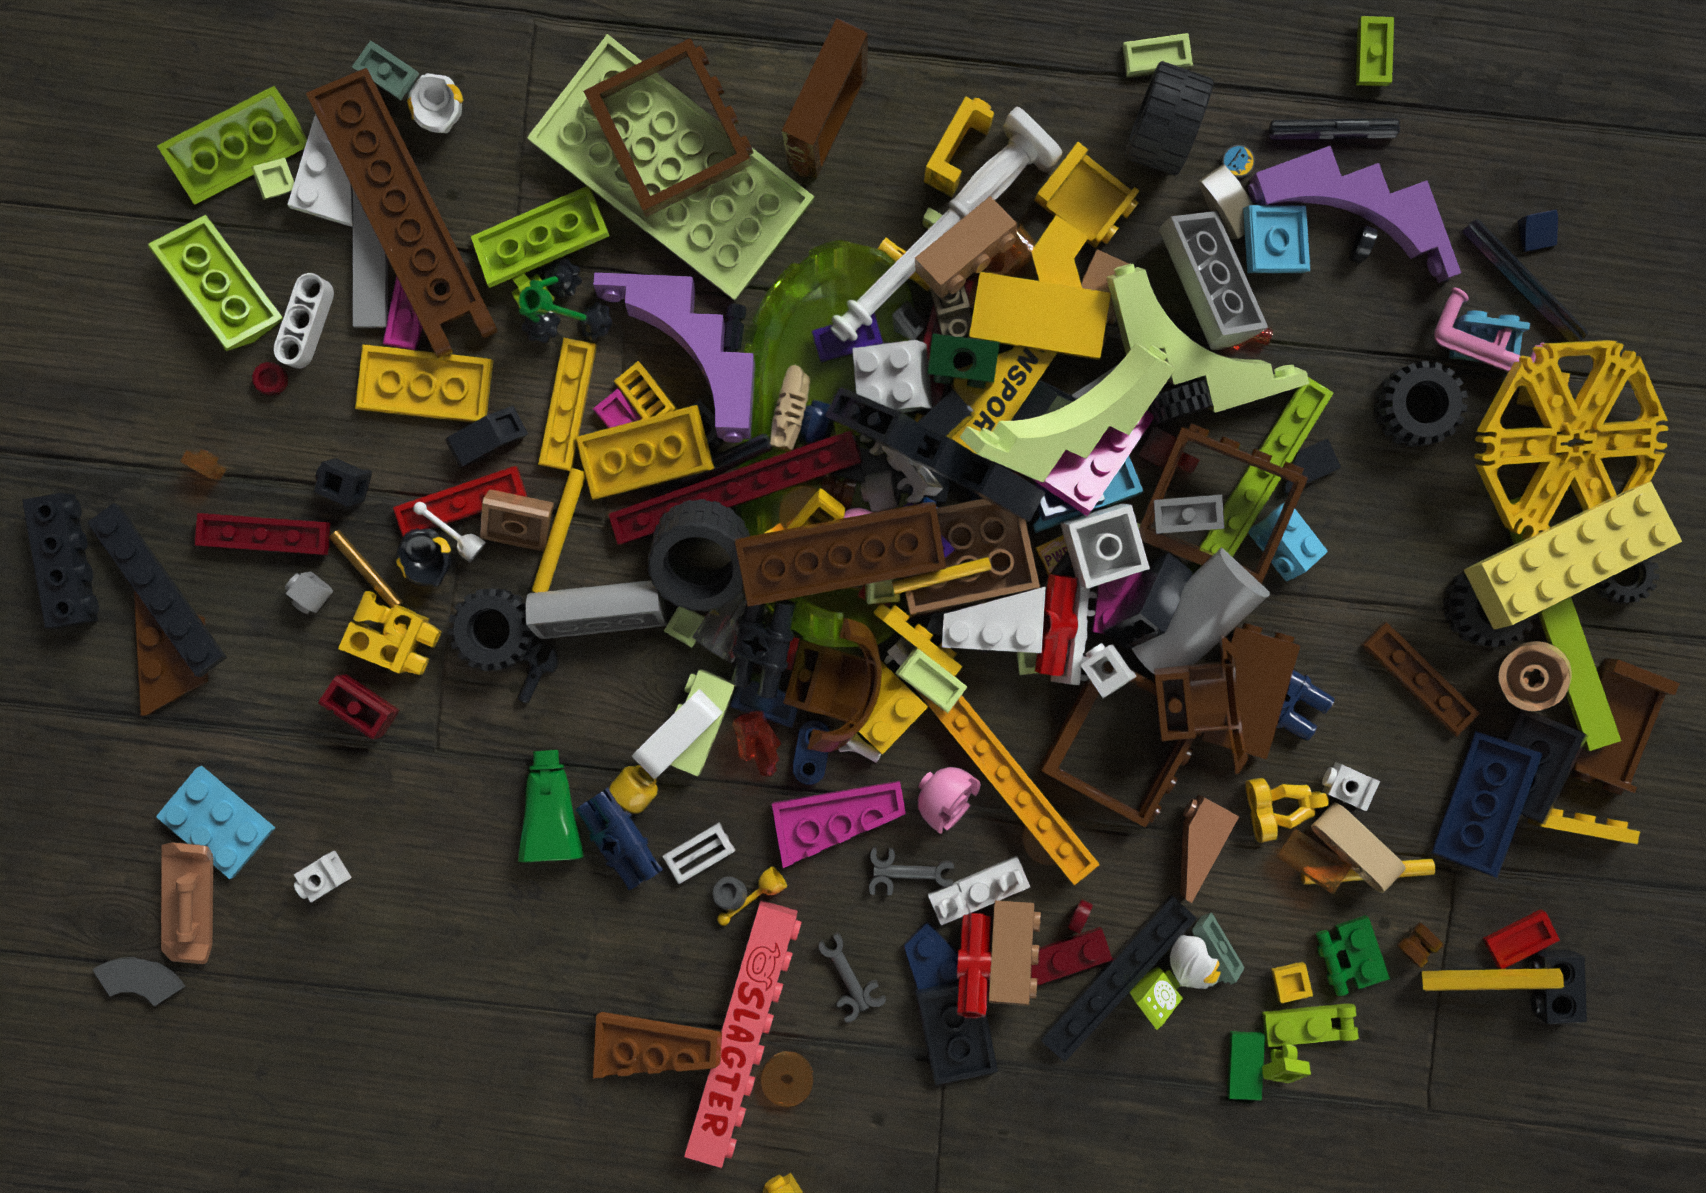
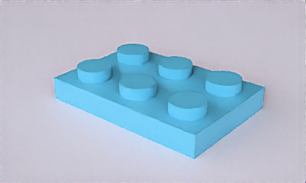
M203 766L197 767L156 816L187 844L209 847L213 853V865L229 879L234 878L275 829L271 823Z

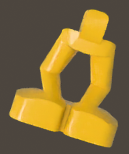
M1264 778L1250 779L1245 782L1249 807L1252 809L1251 820L1254 835L1259 843L1276 840L1278 825L1292 829L1314 817V808L1325 807L1329 804L1326 793H1321L1320 791L1311 792L1310 787L1307 785L1282 784L1270 790ZM1284 797L1298 799L1299 808L1289 816L1273 813L1272 802Z

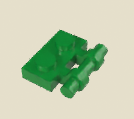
M1364 915L1335 925L1339 938L1331 940L1328 930L1316 933L1319 943L1317 950L1319 956L1324 957L1328 969L1326 976L1329 985H1333L1336 996H1344L1349 993L1346 981L1350 978H1353L1355 987L1358 989L1390 979L1368 916ZM1342 950L1348 963L1344 967H1340L1336 955Z

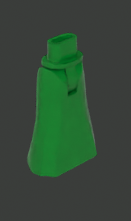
M559 750L533 751V766H529V770L536 771H529L527 778L519 862L572 860L584 857L573 813L565 769H562L564 764H559Z

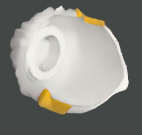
M429 73L421 75L408 94L407 104L412 119L421 128L430 132L448 133L462 115V94L459 88L447 76Z
M1182 935L1177 939L1171 950L1170 964L1179 985L1197 989L1213 987L1218 982L1221 973L1217 972L1220 965L1218 959H1213L1208 955L1206 944L1199 937Z

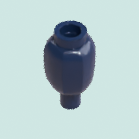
M812 399L811 405L806 406L804 418L801 422L802 426L798 434L803 447L828 438L833 421L825 417L831 404Z

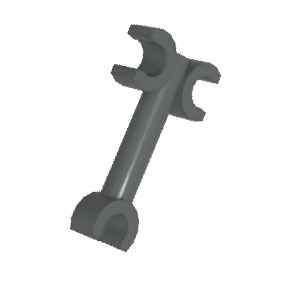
M872 847L870 851V858L874 864V877L869 883L870 894L875 895V885L879 882H884L887 885V895H892L893 882L890 878L936 880L943 887L953 885V879H944L940 875L943 869L954 868V864L951 861H942L936 867L891 865L895 859L893 848H889V856L886 860H879L877 858L876 847Z
M836 932L833 937L837 942V946L829 949L821 940L819 941V950L824 956L831 957L850 995L841 996L836 1004L838 1007L844 1004H850L853 1007L852 1012L844 1016L846 1022H851L857 1018L859 1011H864L870 1006H882L886 1002L885 995L879 998H872L870 996V991L878 987L877 980L868 982L864 987V991L862 990L842 952L843 939Z

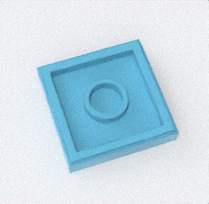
M1249 205L1243 208L1247 273H1305L1310 271L1306 206Z

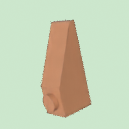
M1199 794L1196 799L1192 798L1188 802L1183 812V816L1186 818L1183 821L1180 895L1191 903L1239 818L1236 814Z

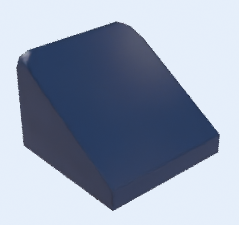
M1557 209L1527 215L1517 220L1523 252L1557 245Z

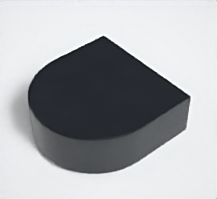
M1364 226L1358 230L1349 257L1351 261L1361 264L1368 258L1376 240L1377 229Z

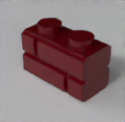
M347 674L335 676L318 702L327 710H334L336 716L372 740L380 738L386 733L400 711Z

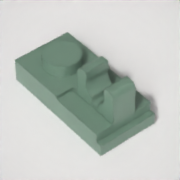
M371 40L352 66L356 71L367 68L374 83L400 101L405 94H409L415 85L414 81L419 75L415 69Z
M1212 912L1201 916L1192 929L1193 936L1199 937L1205 942L1208 955L1211 958L1218 959L1220 965L1217 972H1221L1218 982L1236 983L1245 967Z

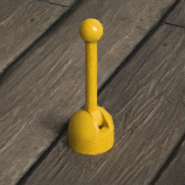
M773 866L764 871L759 879V888L746 898L745 903L739 909L719 914L717 918L718 923L722 926L729 924L731 917L761 894L776 895L787 888L786 881L780 872Z

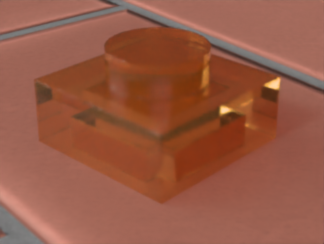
M203 449L199 453L186 450L180 461L206 477L221 480L227 469L217 463L219 460L217 456Z

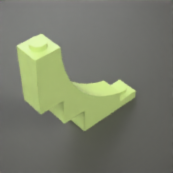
M1127 264L1115 268V274L1106 277L1125 353L1128 354L1135 343L1147 349L1152 344L1168 355L1165 361L1175 368L1167 381L1176 385L1198 377L1199 381L1205 380L1213 406L1207 409L1212 412L1223 411L1309 384L1307 372L1294 367V365L1278 367L1274 370L1275 374H1273L1270 363L1262 360H1244L1213 353L1192 341L1177 328L1160 306L1150 286L1145 269L1134 268V264Z
M1135 343L1126 357L1105 379L1074 402L1056 411L1031 419L999 421L992 432L986 428L977 431L967 426L960 438L978 455L1040 482H1044L1065 450L1087 459L1109 426L1130 435L1175 368L1165 361L1168 355L1151 344L1149 349Z

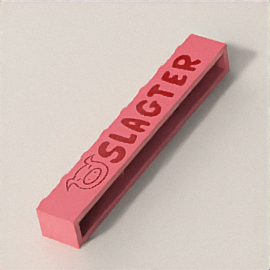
M763 900L760 901L721 1031V1062L716 1068L710 1069L684 1157L719 1168H722L725 1157L732 1158L737 1139L731 1138L734 1126L741 1128L746 1108L740 1107L743 1095L750 1097L755 1077L750 1076L752 1065L760 1064L765 1047L759 1045L762 1033L769 1034L774 1015L768 1013L771 1001L778 1003L783 987L782 983L777 982L780 971L787 972L792 953L787 951L790 939L797 940L802 922L796 920L797 910Z

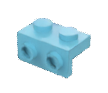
M1472 310L1467 311L1466 315L1456 318L1453 328L1491 343L1494 342L1499 330L1501 331V329L1506 327L1510 328L1512 333L1505 350L1520 355L1523 332L1529 330L1530 323L1519 321L1520 317L1515 315H1500L1498 319L1487 317V312ZM1450 350L1449 358L1481 362Z
M1284 503L1280 504L1265 519L1252 526L1248 531L1262 551H1264ZM1296 509L1293 511L1271 561L1285 581H1289L1308 571L1328 552Z

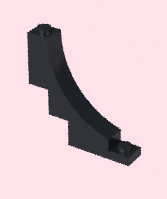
M842 387L839 388L825 415L830 420L913 460L1028 522L1031 521L1045 494L1044 491L1002 465L970 451L945 435L926 428L902 412Z

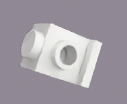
M1102 643L1086 653L1088 660L1081 664V667L1102 698L1112 694L1137 677L1127 666L1113 644L1106 648ZM1106 661H1110L1114 667L1112 673L1105 671L1104 663Z
M1335 762L1333 768L1329 767L1323 777L1322 784L1325 786L1322 792L1367 811L1380 781ZM1353 780L1354 785L1351 791L1347 792L1346 784Z
M333 851L294 874L297 879L294 882V887L301 898L305 899L308 897L310 902H313L352 877L336 851ZM313 875L320 877V885H318Z

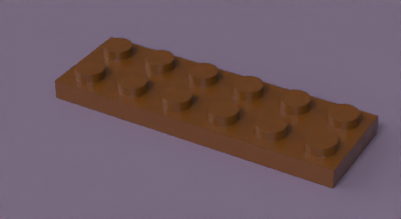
M934 501L735 539L748 607L946 569L937 508Z

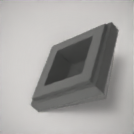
M908 300L892 314L894 331L910 340H914L927 326V323Z

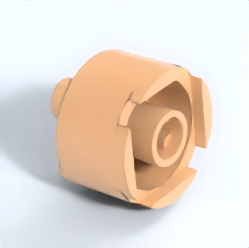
M1532 641L1517 646L1507 655L1500 666L1498 678L1501 689L1510 703L1523 710L1540 711L1556 705L1564 698L1571 683L1572 671L1569 660L1561 650L1546 642ZM1534 669H1539L1541 671L1540 676L1545 679H1539L1536 683H1532L1530 681L1531 676L1526 671L1532 672Z

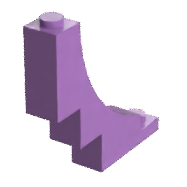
M1331 146L1257 172L1249 180L1248 193L1254 204L1281 206L1312 203L1344 209L1367 219L1389 234L1402 247L1410 259L1427 253L1429 257L1427 259L1428 269L1432 276H1436L1438 283L1449 280L1461 273L1427 180L1390 194L1379 163L1341 176Z
M594 273L593 285L598 298L608 302H619L621 299H625L629 316L645 321L662 330L679 343L694 359L705 376L713 396L717 437L723 438L724 441L730 443H739L743 439H751L755 376L754 353L723 352L725 336L723 315L694 313L695 286L693 277Z

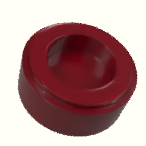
M264 362L255 368L252 381L259 392L273 396L285 390L288 384V375L282 366L273 362Z
M1083 899L1079 901L1068 925L1070 930L1078 934L1081 933L1093 904Z

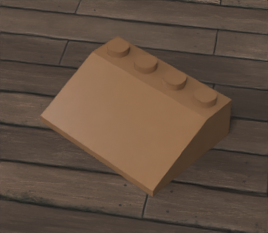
M986 499L937 508L940 533L954 548V551L945 559L946 568L988 557L991 570L904 592L910 619L979 605L1039 589L1040 585L1026 521ZM916 575L901 577V579L908 578V577H912V576H916Z

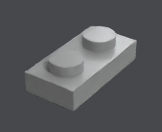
M1222 494L1154 500L1156 534L1224 529Z

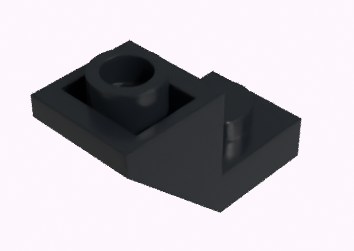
M510 406L484 416L448 436L445 441L458 466L462 468L487 458L500 447L523 439L528 435V432L514 406Z

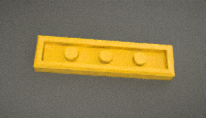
M563 338L538 465L570 471L573 468L577 448L575 437H578L580 433L597 345L594 343Z
M1560 968L1422 971L1423 990L1562 989L1564 987L1563 974Z

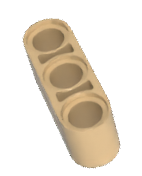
M1333 802L1311 825L1314 833L1372 888L1380 893H1384L1406 869L1403 862L1347 809L1336 802Z

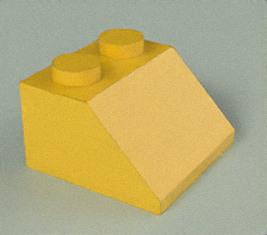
M881 661L882 678L877 703L868 721L859 732L883 754L928 706Z

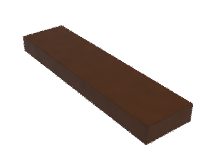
M1383 622L1361 644L1453 736H1458L1480 714L1387 622Z

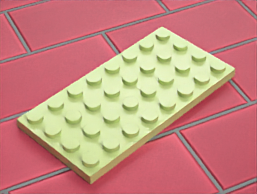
M607 34L527 138L700 275L736 301L813 202L814 196L753 149L754 153L749 155L751 166L646 217L583 92L642 62ZM654 73L602 99L650 196L736 154L721 123L658 73Z

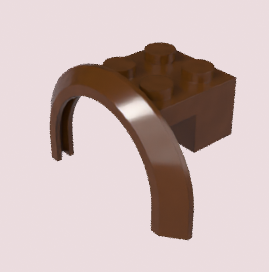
M844 618L839 638L856 643L863 651L865 658L801 640L783 703L847 722L841 728L830 732L813 729L807 749L832 752L843 747L865 725L877 703L882 678L879 649L871 630L860 622Z
M1220 635L1221 662L1154 668L1162 741L1196 738L1195 733L1228 730L1235 774H1238L1248 760L1237 690L1235 658H1238V655L1232 643L1224 635Z

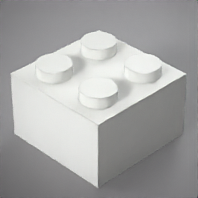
M910 340L852 348L856 394L902 413L932 409L926 343Z
M1119 504L1090 513L1088 516L1083 515L1060 523L1079 586L1087 589L1150 569L1132 505Z

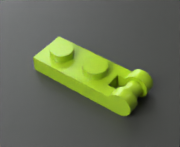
M1335 1004L1262 1012L1265 1043L1268 1047L1283 1046L1284 1044L1296 1045L1359 1039L1358 1028L1354 1027L1353 1017L1356 1016L1354 1004ZM1331 1018H1340L1341 1027L1332 1028Z

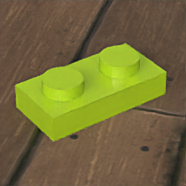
M1361 16L1359 18L1357 29L1356 85L1389 86L1392 83L1394 17Z

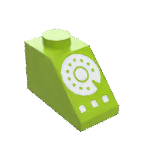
M1158 965L1150 970L1129 992L1156 1030L1165 1023L1183 999L1177 991L1181 986L1170 970L1163 973Z

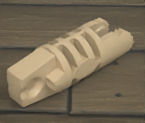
M795 364L786 370V376L784 377L777 400V407L774 412L775 416L772 420L770 444L777 450L792 451L802 426L801 422L804 418V411L808 401L810 377L806 373L804 374L803 370Z

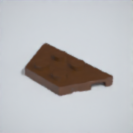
M134 591L141 716L155 713L157 709L183 697L185 693L207 683L208 672L202 677L194 675L142 599ZM197 614L202 623L205 625V617Z

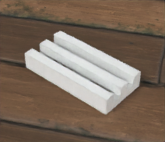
M719 822L664 854L663 858L678 884L735 852V848L731 845L727 834L724 833ZM714 833L718 835L717 839L675 863L672 858ZM720 844H723L725 847L722 851L683 874L680 873L679 868Z

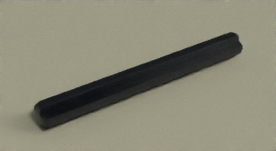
M1479 219L1473 220L1465 227L1463 233L1569 342H1580L1586 337L1588 331Z

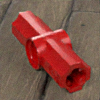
M1049 574L1044 604L1042 653H1037L1034 672L1052 676H1062L1064 674L1068 641L1072 640L1078 631V619L1075 613H1073L1078 582L1076 577Z
M978 913L963 915L961 950H958L957 979H959L957 1015L965 1018L986 1017L987 982H990L991 952H989L991 917Z

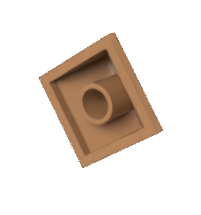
M490 489L482 502L480 538L544 552L554 503Z

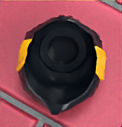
M411 529L405 533L398 546L396 563L403 572L404 578H407L413 584L438 587L451 566V548L448 542L441 538L433 529Z

